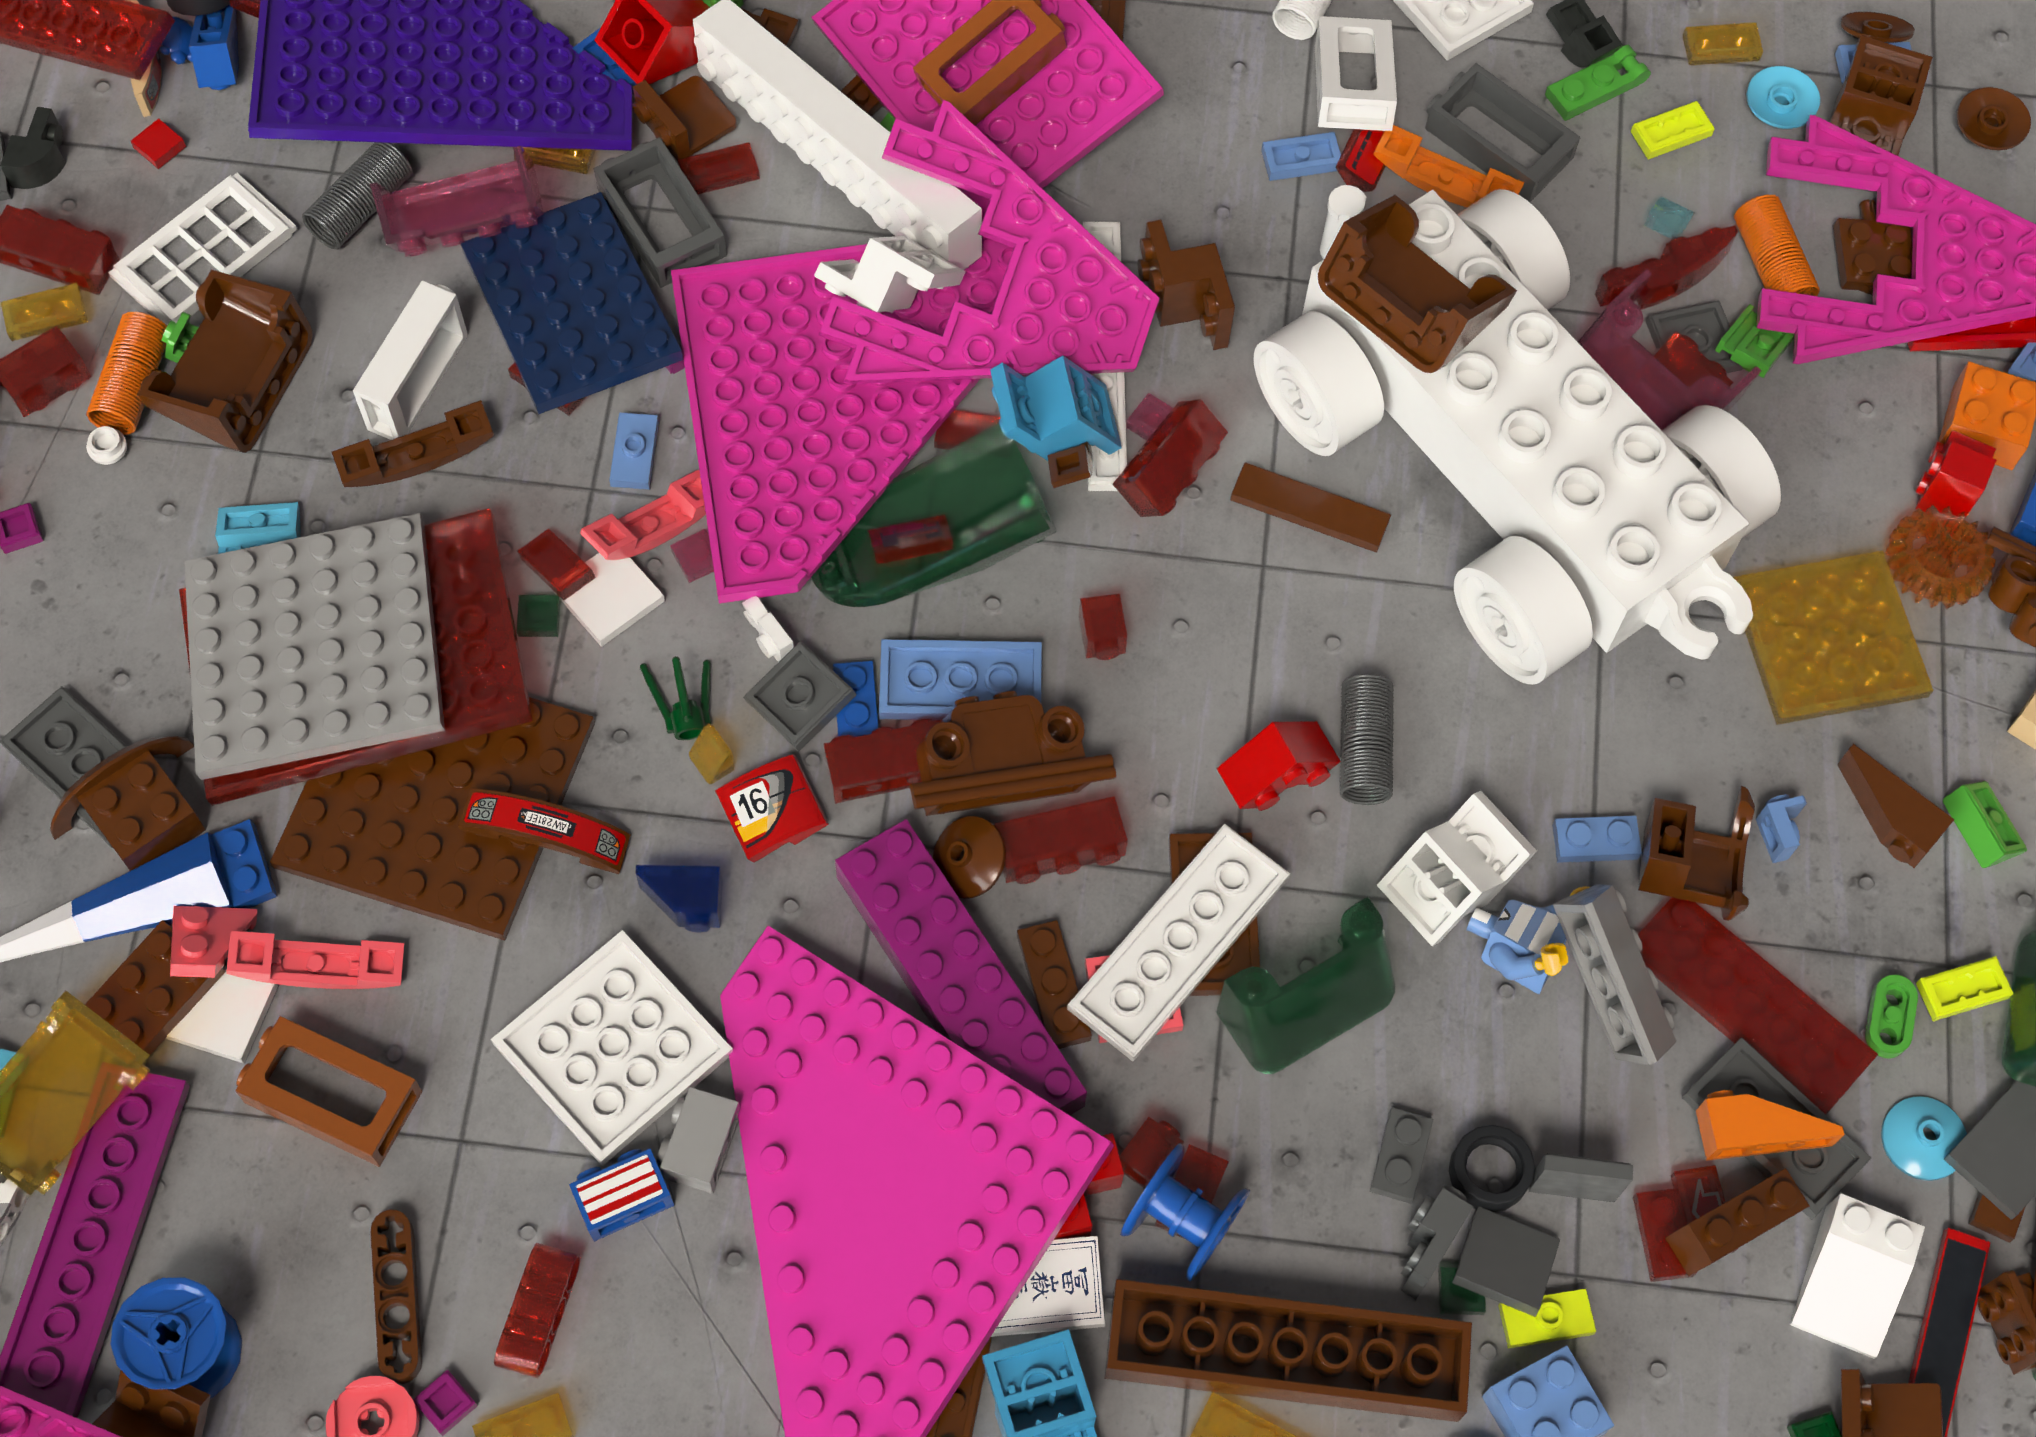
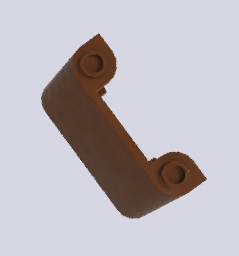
M1393 195L1343 223L1319 268L1318 283L1326 296L1422 372L1433 373L1446 366L1509 306L1517 290L1502 278L1491 274L1482 276L1473 284L1471 289L1412 243L1419 229V219L1416 212L1398 196Z
M211 270L204 283L198 287L196 292V302L204 317L201 325L171 375L160 370L153 371L144 378L137 395L145 406L229 449L247 453L257 442L305 358L312 342V328L292 292Z

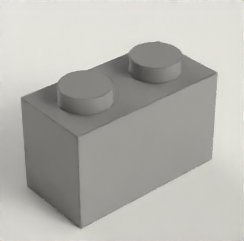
M689 1087L686 1098H679L675 1105L671 1122L676 1125L671 1139L664 1138L658 1152L657 1163L661 1164L660 1169L664 1179L711 1194L714 1193L739 1122V1102Z

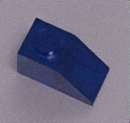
M636 865L635 873L639 888L678 927H685L686 930L697 933L707 932L710 928H720L723 885L720 866Z

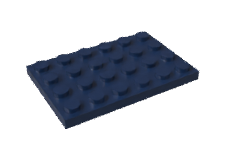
M601 192L460 243L463 254L538 414L684 360L682 350Z

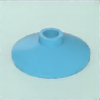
M1774 66L1763 69L1751 79L1747 88V102L1751 111L1764 123L1777 128L1792 129L1805 125L1809 116L1816 115L1820 106V93L1815 83L1806 74L1791 67Z
M1919 1096L1904 1099L1890 1109L1882 1124L1881 1139L1888 1158L1899 1170L1913 1178L1931 1181L1945 1178L1956 1171L1944 1158L1967 1133L1961 1119L1950 1107L1936 1099ZM1929 1128L1932 1130L1936 1139H1927L1924 1136L1923 1129Z

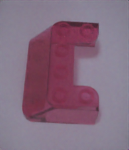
M521 146L513 147L516 161L391 193L378 182L370 184L386 245L399 253H405V257H413L427 253V246L441 243L443 248L452 247L464 243L465 236L478 233L479 238H486L502 233L500 227L515 224L516 228L520 229L538 224L537 217L542 216L544 212L533 160Z

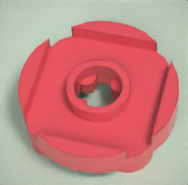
M367 1376L351 1382L345 1387L346 1390L339 1395L337 1400H333L327 1412L325 1426L327 1437H417L420 1418L415 1401L404 1387L383 1376ZM377 1411L378 1417L385 1419L384 1426L379 1427L376 1434L370 1435L368 1429H361V1422L369 1419L370 1412Z

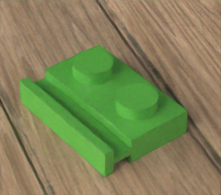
M1749 304L1721 338L1715 351L1721 353L1722 350L1732 355L1730 360L1741 365L1746 371L1764 378L1791 344L1794 334L1756 328L1757 313L1753 311L1754 306Z

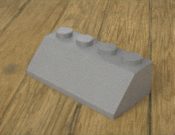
M1596 884L1554 903L1553 907L1615 1059L1645 1065L1656 1063L1677 1042L1672 1032L1674 1021L1670 1012L1661 1005L1656 992L1659 988L1657 979L1651 969L1646 967L1640 953L1643 949L1642 942L1636 931L1630 928L1624 914L1627 907L1623 896L1618 890L1614 889L1613 885Z

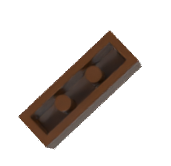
M1785 1168L1692 1221L1665 1239L1687 1275L1691 1276L1803 1211L1810 1205Z

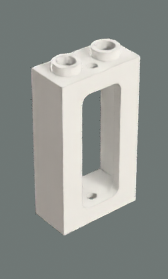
M1319 16L1315 42L1318 127L1392 131L1397 104L1392 21ZM1339 52L1374 54L1375 90H1354L1341 87Z
M421 281L353 389L368 431L390 440L407 435L466 340L468 333L457 295L448 287L441 284L435 286Z

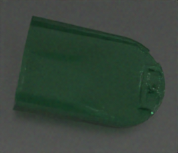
M999 423L894 478L883 494L811 578L820 593L834 603L849 607L875 606L983 571L1017 552L1043 541L1046 537L1057 531L1038 484L1016 441L1007 438L1002 432ZM936 521L939 522L943 534L942 536L927 538L925 534L939 532L938 529L898 536L899 544L887 547L883 546L880 536L881 532L883 536L894 534L893 530L896 533L921 529L924 528L923 524H926L927 527L936 526Z

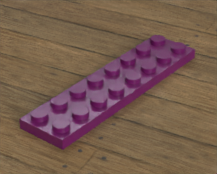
M103 1063L0 1355V1386L78 1418L190 1088L187 1081Z

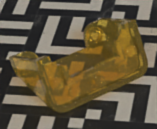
M66 990L51 1006L52 1011L45 1019L47 1023L41 1021L38 1024L36 1031L0 1071V1175L30 1197L37 1191L45 1195L62 1175L56 1169L126 1086L134 1090L150 1072V1069L145 1066L150 1057L147 1052Z

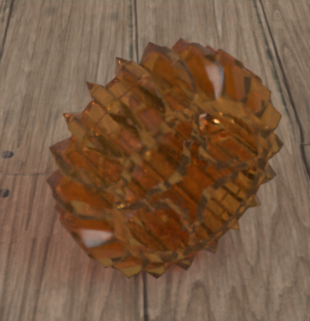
M1934 505L1927 508L1925 512L1918 508L1910 517L1906 516L1901 519L1897 528L1889 536L1890 540L1886 547L1885 555L1889 556L1886 568L1895 571L1892 575V582H1903L1902 594L1912 591L1916 594L1915 603L1926 598L1929 600L1931 608L1937 606L1940 601L1946 609L1953 607L1956 602L1961 606L1968 603L1971 598L1980 595L1984 589L1983 586H1986L1992 578L1991 575L1993 573L1991 571L1995 567L1996 560L1991 557L1994 553V546L1985 543L1988 540L1989 532H1978L1976 530L1978 520L1971 523L1964 520L1965 511L1954 516L1950 506L1944 508L1941 513H1939ZM1925 537L1926 543L1919 549H1913V541ZM1967 565V574L1956 578V569L1959 566Z

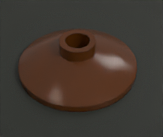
M1854 12L1846 14L1841 19V27L1852 36L1860 39L1862 35L1889 44L1909 40L1913 37L1915 31L1913 25L1909 22L1883 13Z
M1993 87L1976 89L1962 99L1957 109V122L1962 133L1970 141L1986 149L2007 150L2014 148L2024 141L2031 128V117L2025 104L2017 96L2003 89Z
M975 816L963 817L951 823L942 832L934 848L933 860L958 898H975L990 890L1001 876L1006 860L1005 842L998 828L990 821ZM964 849V856L960 860V854Z

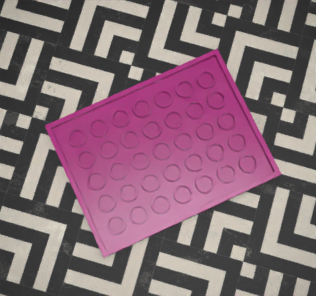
M833 0L811 18L818 29L894 120L898 119L932 132L940 106L919 85L913 67L991 0ZM1040 0L1042 4L1040 8L1047 15L1055 14L1065 26L1066 31L1063 34L1067 48L975 126L1042 189L1164 95L1162 86L1086 0ZM1017 9L940 76L955 92H964L1036 30L1035 25ZM956 187L982 208L983 220L990 199Z

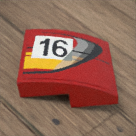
M793 754L760 766L715 790L747 859L754 863L784 844L790 842L796 845L829 825L797 757Z

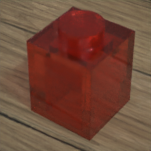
M1120 594L1080 598L1079 621L1086 659L1096 657L1099 660H1109L1117 657L1119 654H1125L1127 631Z
M1148 1117L1119 1156L1124 1174L1145 1189L1170 1152L1178 1144H1184V1141L1179 1138V1131L1164 1120H1159L1157 1123Z

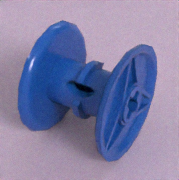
M1180 1143L1170 1152L1144 1189L1127 1217L1120 1235L1129 1236L1133 1234L1148 1214L1170 1228L1168 1231L1170 1236L1175 1237L1176 1234H1179L1199 1248L1186 1273L1187 1280L1192 1282L1234 1222L1249 1196L1250 1189L1244 1188L1238 1191L1222 1211L1201 1197L1203 1194L1201 1189L1197 1188L1194 1192L1173 1178L1185 1153V1148Z
M185 1277L161 1278L145 1284L123 1302L113 1321L110 1345L117 1366L131 1381L149 1389H177L189 1384L210 1394L211 1399L230 1383L241 1360L242 1338L236 1320L224 1309L220 1301L205 1285Z

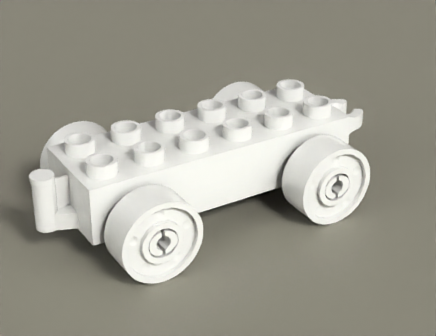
M1342 185L1330 193L1327 204L1328 213L1320 246V254L1323 259H1325L1343 223L1364 211L1367 197L1357 187ZM1432 189L1409 204L1419 219V229L1412 243L1470 289L1479 278L1491 274L1502 278L1517 290L1509 306L1446 366L1433 373H1425L1417 369L1326 296L1318 283L1319 268L1324 260L1312 267L1302 316L1260 342L1255 348L1253 357L1254 368L1264 397L1285 429L1302 446L1321 456L1334 454L1377 425L1382 420L1385 409L1501 536L1503 541L1459 570L1454 579L1455 599L1467 628L1482 650L1499 668L1522 683L1538 684L1589 648L1592 638L1607 653L1647 624L1658 629L1662 637L1684 654L1701 660L1708 659L1718 644V637L1714 632L1696 626L1690 619L1688 611L1692 603L1700 600L1713 602L1721 608L1729 631L1734 634L1745 632L1753 618L1751 600L1742 586L1730 574L1722 570L1726 568L1740 540L1773 517L1779 509L1781 489L1772 461L1753 433L1737 418L1718 407L1710 405L1696 406L1666 428L1660 430L1549 313L1548 309L1567 296L1570 287V270L1565 252L1557 235L1544 216L1530 202L1514 192L1498 189L1490 192L1456 214Z

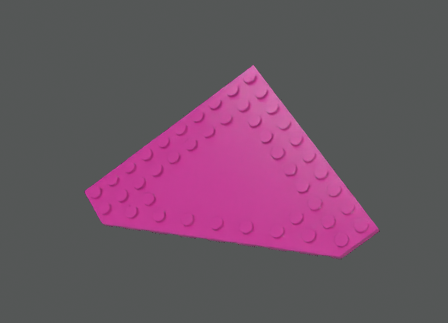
M982 236V257L964 270L966 272L960 285L944 287V289L931 288L928 291L918 289L910 308L894 310L893 313L886 311L878 313L940 336L943 335L955 301L991 314L1013 247ZM867 244L671 270L719 604L748 600L755 596L762 598L799 592L980 380L960 379L868 384L844 383L855 349L819 336V332L832 296L853 304H857V301L848 295L842 297L828 291L825 288L826 283L814 275L820 262L854 259L860 263Z
M767 926L720 994L727 1043L733 1048V1051L729 1054L735 1100L739 1102L740 1106L738 1121L785 1437H926L1113 1149L1114 1144L791 939Z

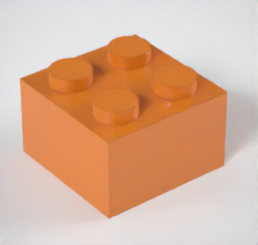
M1968 361L1954 383L1939 441L1944 443L1951 431L1954 430L1996 448L1993 456L1997 460L1995 465L2013 470L2029 446L2036 418V382Z

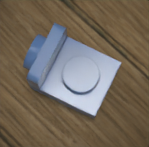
M1787 794L1773 797L1765 803L1766 806L1755 819L1772 863L1788 860L1800 845L1798 827L1790 819L1797 817L1807 804L1803 795L1790 798Z

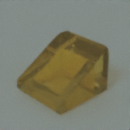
M710 724L706 725L690 749L689 757L708 784H713L733 772L735 765L731 750L715 727Z

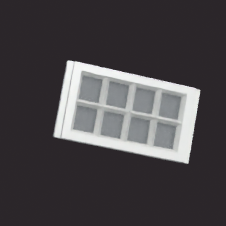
M236 173L233 176H228L113 265L114 268L108 273L113 280L152 316L162 320L168 326L171 320L177 322L182 312L192 316L199 310L196 302V292L198 287L204 283L211 270L241 277L290 239L292 233L298 229L290 219L242 176Z

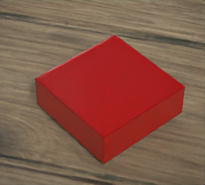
M159 118L131 140L133 148L157 169L161 168L186 148L183 138Z

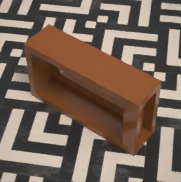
M991 0L913 67V71L919 85L940 107L943 100L950 102L976 126L1067 48L1063 34L1066 31L1065 26L1055 14L1047 15L1040 8L1042 6L1040 0ZM1017 9L1020 10L1035 25L1036 30L962 93L955 92L940 75Z
M281 1016L274 1027L269 1026L263 1033L259 1042L260 1050L252 1064L247 1063L241 1070L236 1083L238 1087L235 1090L245 1104L378 1167L381 1166L423 1092L416 1079ZM287 1047H293L386 1091V1098L372 1122L368 1126H360L267 1082Z

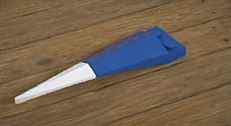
M249 819L211 835L207 832L1 936L0 962L83 942L155 928L162 920L166 924L171 925L173 906L251 908L278 897L255 824Z

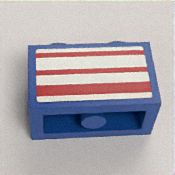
M651 1148L643 1152L641 1149L628 1151L617 1159L618 1163L605 1169L593 1167L585 1170L577 1176V1181L569 1184L594 1242L674 1206Z

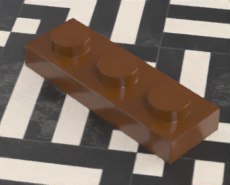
M1055 920L1017 930V939L1044 1028L1058 1049L1091 1041L1092 1035L1089 1026L1067 1010V1005L1079 991L1058 921Z

